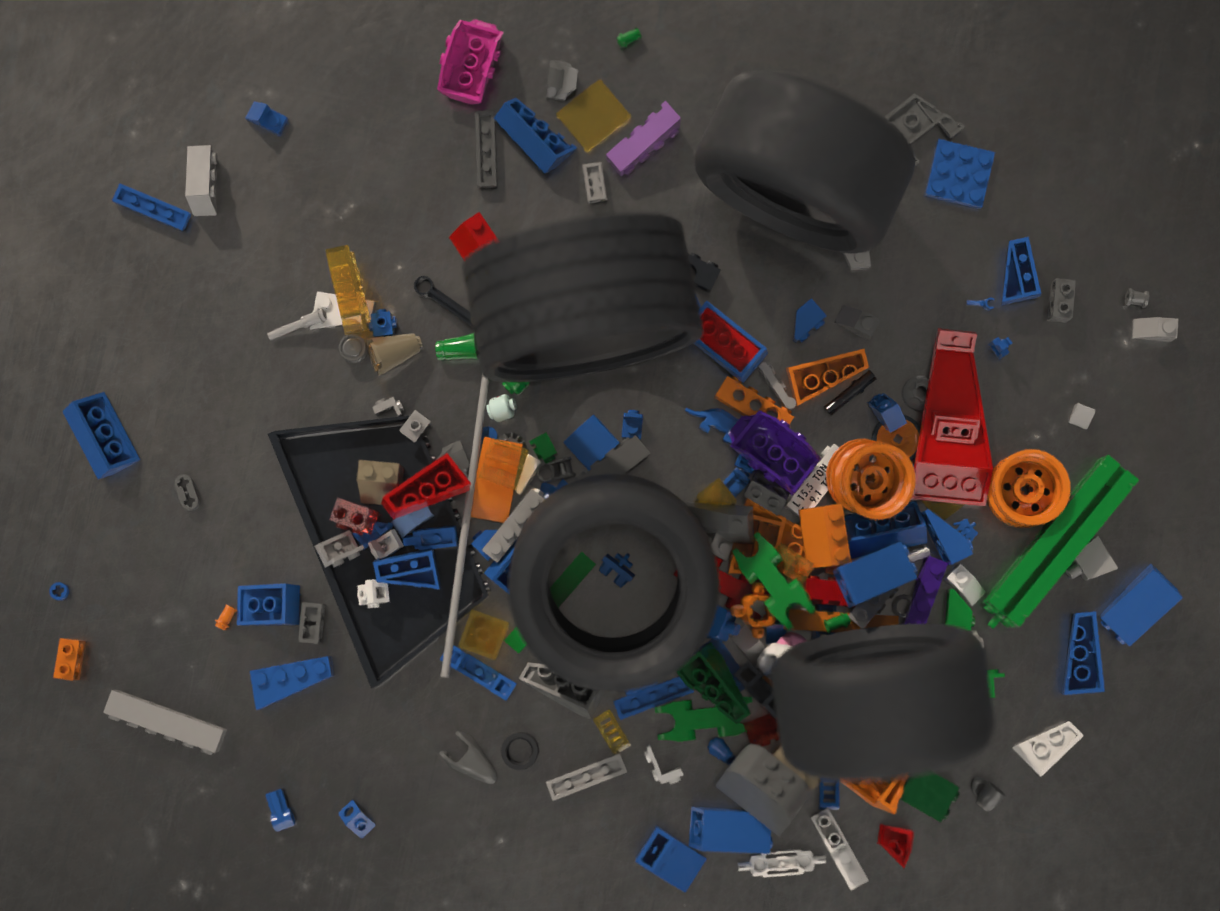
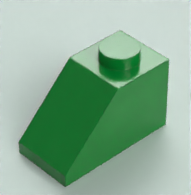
M947 589L944 625L957 626L971 631V627L975 626V615H972V609L954 589Z

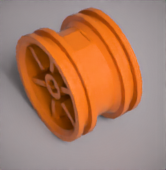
M866 438L854 439L840 446L832 455L826 470V484L832 499L837 504H842L844 509L858 513L866 518L875 520L887 519L901 512L909 503L915 488V471L909 457L897 447ZM871 455H874V457H873L872 460L870 461V460H869V457H870ZM855 466L859 467L856 471H853ZM886 466H888V468H889V472H888V473H887L886 470L884 469ZM868 495L869 500L864 501V497Z
M1040 450L1016 452L993 467L987 504L992 513L1008 526L1030 528L1047 523L1056 518L1068 503L1070 496L1068 473L1062 463L1047 452ZM1016 468L1022 469L1021 475L1015 473ZM1036 470L1041 471V477L1035 475ZM1005 483L1011 485L1009 491L1004 490L1003 485ZM1025 486L1026 489H1029V492L1024 494V491H1021V488ZM1045 488H1048L1050 491L1048 496L1044 495ZM1012 502H1018L1019 507L1013 509L1011 506ZM1033 504L1038 505L1037 511L1031 509Z

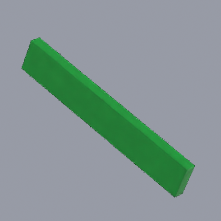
M582 551L550 587L552 597L558 608L596 566V563ZM516 627L504 640L518 654L526 646Z

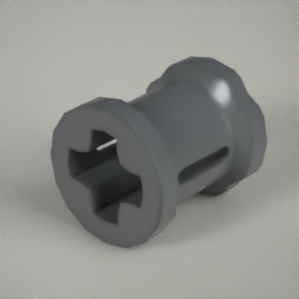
M1128 288L1125 296V305L1134 304L1146 308L1149 301V291L1137 292L1133 291L1132 288Z

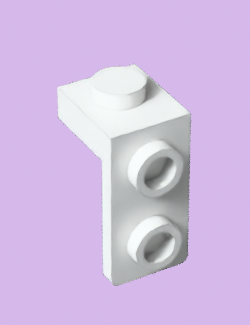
M650 745L646 746L647 751L644 753L648 763L652 762L655 769L651 771L655 781L660 780L661 784L669 782L670 785L680 781V777L683 776L681 768L678 767L661 774Z

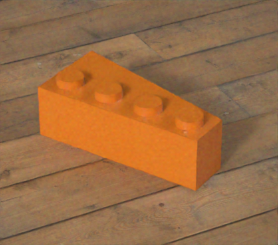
M859 349L786 368L792 396L796 400V406L869 368L865 349Z

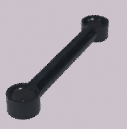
M420 276L415 280L414 289L420 297H430L473 327L470 311L435 288L434 283L429 277ZM423 281H428L431 284L430 290L425 293L418 291V285Z

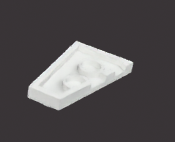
M317 291L313 312L318 308L324 309L327 320L324 323L310 326V330L368 322V320H371L375 302Z
M1068 721L1012 747V749L1041 777L1084 735Z

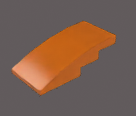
M484 437L476 475L471 511L472 518L504 523L507 520L511 511L523 444Z

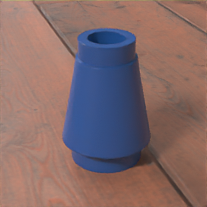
M716 737L709 742L708 750L712 756L727 765L733 763L736 757L724 739Z

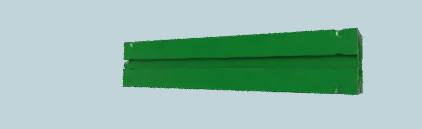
M1110 455L1098 458L1094 466L1090 468L1070 493L1064 510L1056 518L1045 523L981 602L985 605L984 609L989 614H995L987 624L990 628L994 629L999 622L1007 628L1009 626L1011 628L1020 627L1024 623L1025 619L1033 612L1129 494L1132 487L1138 483L1139 479L1128 470L1123 469L1120 466L1121 464Z

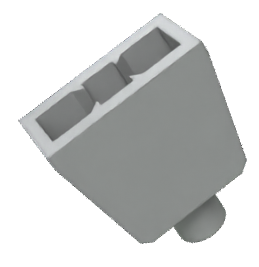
M1095 536L1073 561L1074 565L1070 566L1066 573L1070 579L1081 575L1085 581L1114 571L1118 567L1099 536Z

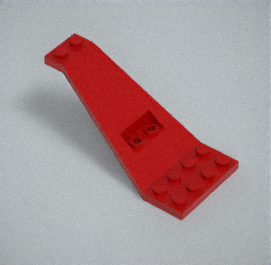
M938 328L914 463L915 488L911 497L913 500L986 506L993 474V464L974 358L977 339L976 332ZM944 427H948L947 431H942ZM963 429H967L965 433H961Z

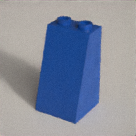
M900 541L832 571L849 608L917 579V568L914 563H910L908 558L910 554L905 544L902 545Z
M1151 563L1100 614L1101 624L1108 631L1112 629L1116 633L1115 638L1122 645L1126 643L1130 647L1183 597L1180 591Z
M691 806L689 847L700 851L770 854V849L773 846L771 830L746 810Z

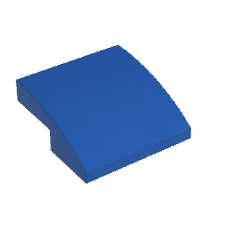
M594 414L563 442L589 471L591 470L590 466L597 460L601 461L606 453L620 444Z

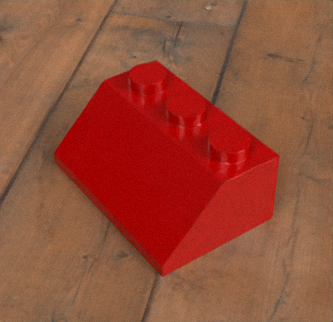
M480 212L464 221L449 236V239L463 260L479 248L498 240Z

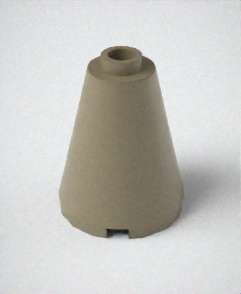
M412 333L366 339V346L370 345L371 347L368 354L375 372L378 371V376L419 353L422 342L419 336H415Z

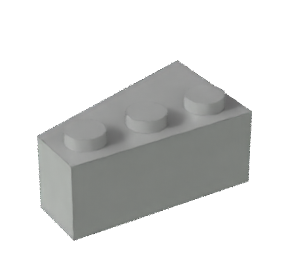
M211 145L188 146L185 196L193 216L217 215V173L215 169L217 154L213 152Z

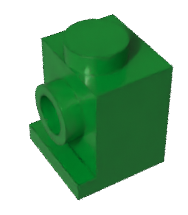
M547 432L529 441L531 446H536L533 450L537 458H542L545 464L556 460L555 456L558 453Z

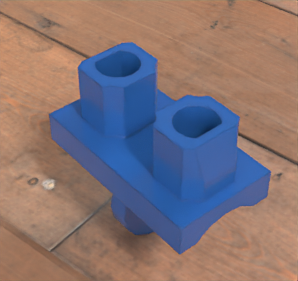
M617 553L615 558L607 554L603 557V563L599 571L605 576H608L612 569L616 571L618 575L613 582L620 588L628 581L630 582L635 576L629 570L633 566L628 561L630 554L627 553L623 557Z

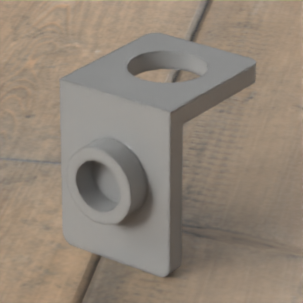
M414 410L401 427L400 432L413 442H416L427 426L431 425V421Z

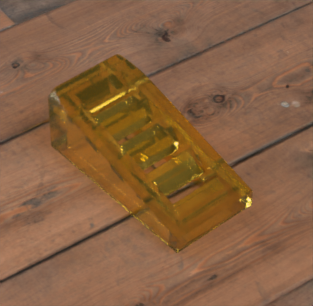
M610 709L593 719L614 755L631 746L630 741ZM608 718L611 719L610 722L601 726V722L605 721ZM612 725H615V728L608 731L607 733L604 731ZM619 732L618 736L614 737L611 740L609 739L610 736ZM623 739L622 743L614 747L613 744Z

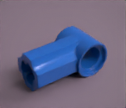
M283 789L265 794L271 811L270 818L274 830L278 832L295 826V817L291 808L288 807Z

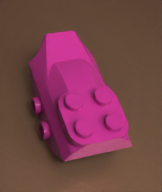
M474 19L471 22L459 20L451 36H447L445 43L447 49L440 58L441 70L437 90L457 101L468 104L481 103L489 78L492 79L495 68L493 65L494 61L499 59L501 51L499 46L504 32L498 31L496 25Z

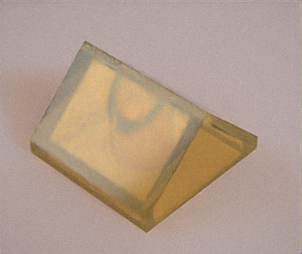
M718 478L697 494L693 502L735 505L737 499L721 479Z

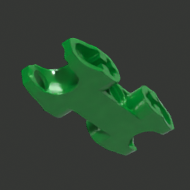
M757 532L754 536L758 542L759 549L755 556L745 557L737 548L732 550L739 569L751 584L758 579L762 582L771 595L770 598L764 601V604L771 614L788 631H791L794 626L790 621L789 611L793 606L802 605L812 615L817 611L810 600L808 592L797 578L790 583L787 582L777 568V565L784 561L777 549L760 532Z
M743 697L746 704L752 703V697ZM682 700L655 707V713H668L675 720L671 731L657 734L658 740L677 742L696 740L695 730L717 728L718 737H727L756 730L755 724L734 723L721 713L715 704V707L693 709L692 700Z

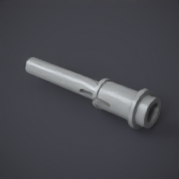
M318 308L315 312L302 316L301 320L268 332V338L272 340L302 327L308 328L317 323H324L327 320L326 312L324 309Z

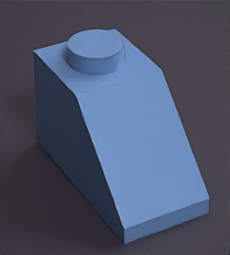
M425 507L396 518L391 523L400 536L404 538L435 515L429 507Z

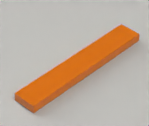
M790 609L789 618L794 626L792 630L827 632L824 620L839 616L842 612L817 611L812 615L807 610ZM874 615L865 628L899 625V616ZM850 619L851 624L847 628L841 627L831 632L841 633L862 628Z

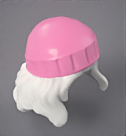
M786 633L777 643H772L760 653L756 665L759 672L764 675H771L772 667L781 654L807 640L798 633Z

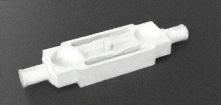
M801 849L770 851V854L796 852V855L766 858V855L769 854L764 853L751 855L749 862L738 863V871L750 870L753 876H763V878L803 874V872L813 871L814 864L826 863V856H813L811 850L801 851ZM798 868V871L767 874L768 871L773 870L785 871Z

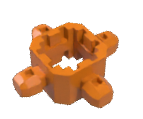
M754 582L752 585V592L754 594H745L741 598V605L731 607V615L741 617L745 624L752 626V636L754 638H763L765 631L763 626H772L776 618L771 614L766 605H764L766 614H763V618H750V615H752L750 605H753V602L766 601L771 597L763 593L765 592V587L762 582Z

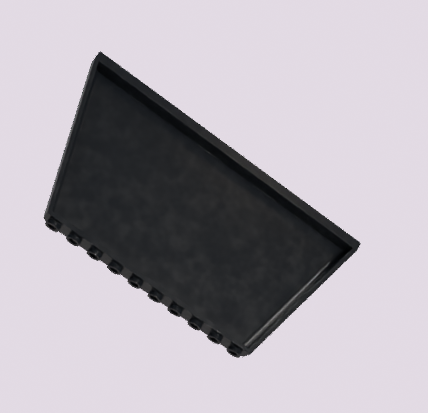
M411 415L277 430L268 433L270 442L371 689L384 683L447 631L459 545L434 549L441 582L440 589L388 583L390 602L380 603L378 608H368L367 605H359L358 585L365 584L366 580L376 579L373 565L376 558L372 555L370 547L359 551L360 556L349 560L348 557L343 559L344 563L337 567H333V565L325 567L315 546L349 530L352 534L365 523L371 522V520L381 523H391L393 521V518L383 505L361 503L357 483L359 460L398 463L404 467V483L436 461L435 455H431L428 450L431 445L427 436L423 437L421 434L417 441L413 442L400 432L401 427ZM453 498L428 506L435 516L415 530L456 525L459 543L461 526L458 520L461 517L457 508L453 509L451 502L454 501ZM393 526L390 530L395 529L400 540L403 543V538L400 536L396 528ZM354 538V540H355L357 546L359 547V546H360L359 543H358V542L356 541V539ZM468 543L456 623L488 598V592L491 591L487 580L483 582L480 574L484 572L480 563H475L473 558L476 555L472 544L468 545ZM415 545L404 546L388 557L422 550L415 549Z

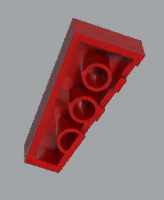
M446 453L383 496L382 505L394 520L469 491L471 483L449 454Z

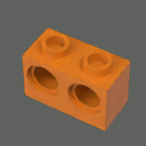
M60 638L53 678L72 681L80 680L86 641Z

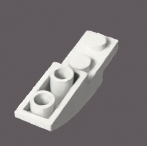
M829 808L811 817L850 890L852 891L868 882V878L849 847Z

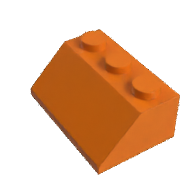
M842 504L798 510L807 569L851 563Z

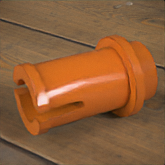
M226 604L218 620H215V626L225 631L226 628L230 627L228 625L237 610Z

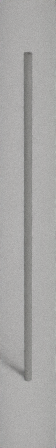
M483 376L468 475L471 486L469 491L466 492L441 671V677L449 678L489 387V379Z

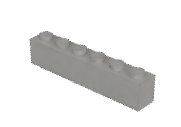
M111 690L103 713L109 715L108 718L111 720H125L128 726L138 728V726L146 728L145 732L154 735L157 732L164 735V739L174 742L176 739L183 741L182 745L189 748L197 746L201 748V752L209 755L220 751L227 732L225 728L119 690Z

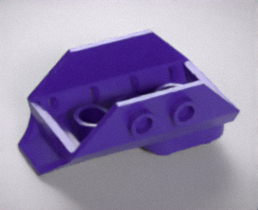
M760 410L751 416H741L728 433L732 442L730 447L747 459L749 466L753 469L761 470L764 473L763 476L772 483L775 481L793 496L821 458L811 445L806 442V437L799 432L795 433L790 429L791 426L786 421H780Z

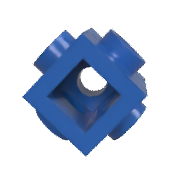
M379 309L371 314L368 326L369 330L373 331V337L395 335L394 328H397L396 316H392L391 312L387 311V309Z

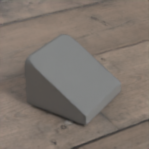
M1077 403L1074 405L1068 423L1087 430L1096 410Z

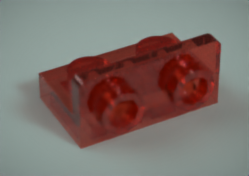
M769 714L743 723L750 744H759L760 747L771 744L770 740L775 739V741L780 740L777 718L773 719Z

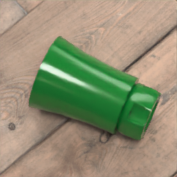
M474 333L444 339V341H436L435 351L438 360L479 359Z

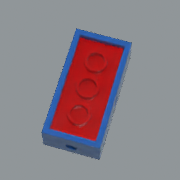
M706 301L699 309L704 333L693 344L744 383L768 355L767 348Z

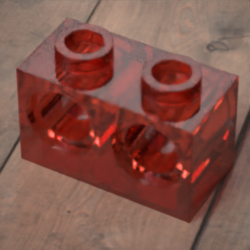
M337 498L330 520L336 522V527L344 530L350 527L353 528V533L363 536L364 532L372 534L379 512Z

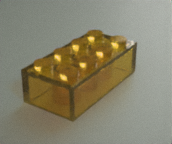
M349 245L325 249L345 335L368 331L367 323H370L369 311L354 251L350 252Z

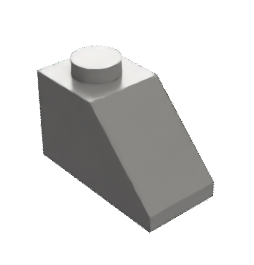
M1162 317L1133 319L1132 339L1165 342L1177 339L1178 319Z

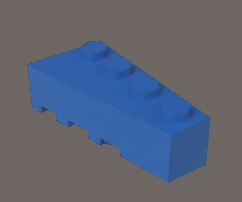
M1096 612L1073 613L1062 694L1105 692Z
M332 656L250 671L256 710H261L335 676Z

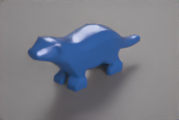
M685 408L687 413L705 419L700 423L699 429L709 433L710 427H715L717 430L726 433L722 441L731 445L732 442L728 433L739 419L722 408H711L704 411H693Z

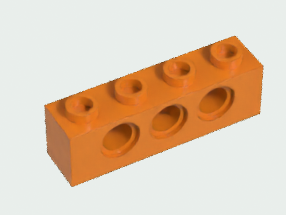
M729 376L726 377L714 397L742 416L756 414L758 410H752L750 402L757 401L760 404V411L766 414L769 411H773L780 421L784 420L790 425L794 418L789 409L783 406L779 408L774 405V400L767 396L765 398L761 397L755 388L743 386L742 382L734 376L731 378ZM735 391H741L744 395V398L742 400H736L733 397V393Z

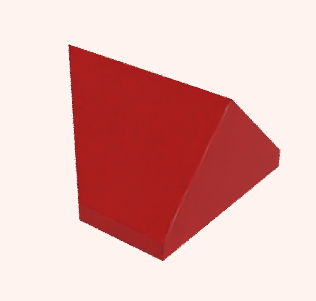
M880 824L877 844L881 845L905 868L912 852L915 832L907 828Z

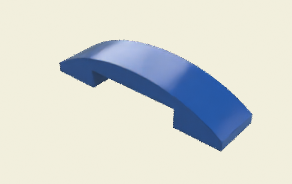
M453 645L450 667L507 701L517 683ZM443 653V655H442L441 658H440V661H442V662H443L444 653Z

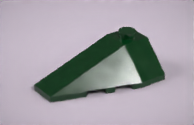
M711 642L697 651L686 664L676 671L690 689H696L700 692L703 699L714 703L717 709L734 723L738 724L751 714L724 658Z

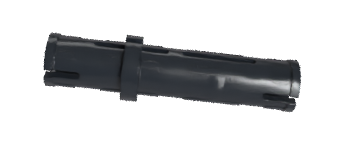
M868 370L859 379L853 380L847 389L824 406L826 411L832 416L856 395L862 394L867 386L877 380L873 372Z

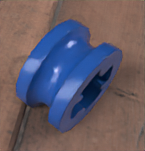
M56 582L50 587L49 593L53 599L61 601L68 597L69 589L65 584ZM58 586H61V589L64 588V592L61 593L60 597H58V594H55Z

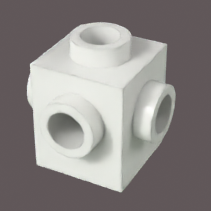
M377 579L366 580L365 584L358 585L359 605H367L368 608H378L380 603L390 602L388 583H377Z

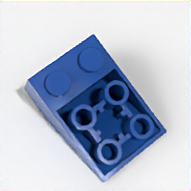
M659 826L655 827L635 858V862L685 893L707 860V858Z

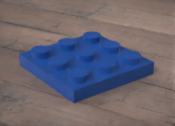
M938 139L925 196L981 209L995 152Z

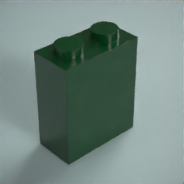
M934 772L909 776L903 787L900 800L941 823L942 820H946L949 816L951 803H955L958 799L960 787Z

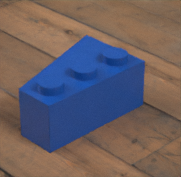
M1029 237L1009 241L1002 305L1041 296Z
M434 549L387 557L373 562L377 582L433 589L441 588Z

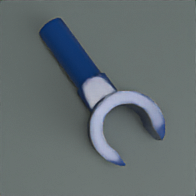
M989 297L983 301L967 300L966 305L982 306L985 310H991L995 307L988 306L987 302L995 301V299Z

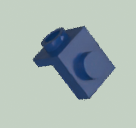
M736 467L719 488L734 500L751 481L748 478L750 475Z

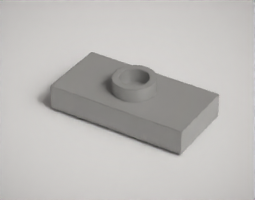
M602 163L583 164L588 204L607 201Z

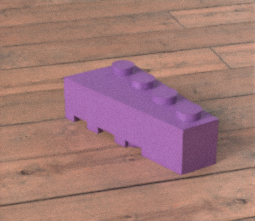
M667 101L661 104L662 109L658 113L652 112L648 116L644 126L638 125L630 133L631 137L629 139L625 137L606 154V160L620 176L631 173L635 169L634 165L639 161L643 163L649 158L650 152L654 149L656 151L665 144L664 141L670 137L672 139L679 133L681 118Z

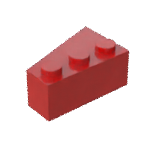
M808 576V578L803 580V587L808 592L812 604L848 607L836 578L828 577V580H821L820 576Z

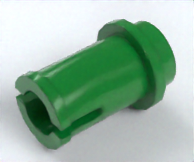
M637 27L624 34L620 33L616 37L620 48H626L628 44L642 39Z
M840 613L839 616L824 620L827 632L841 627L847 628L851 624L847 613Z

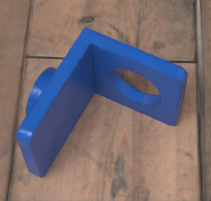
M351 800L339 812L345 825L360 838H364L376 826L371 819L361 812L354 800ZM353 808L352 814L346 817V812Z

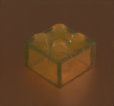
M472 609L458 647L497 660L510 623Z

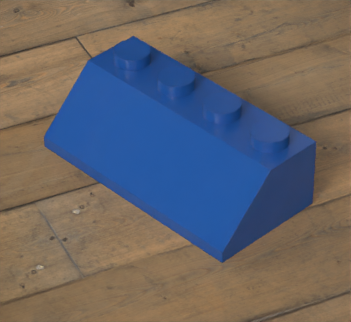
M105 392L72 401L62 411L98 480L113 475L140 460Z
M916 501L909 502L901 512L887 519L875 520L861 516L858 513L844 515L851 559L870 555L900 541L906 547L927 544L926 524Z

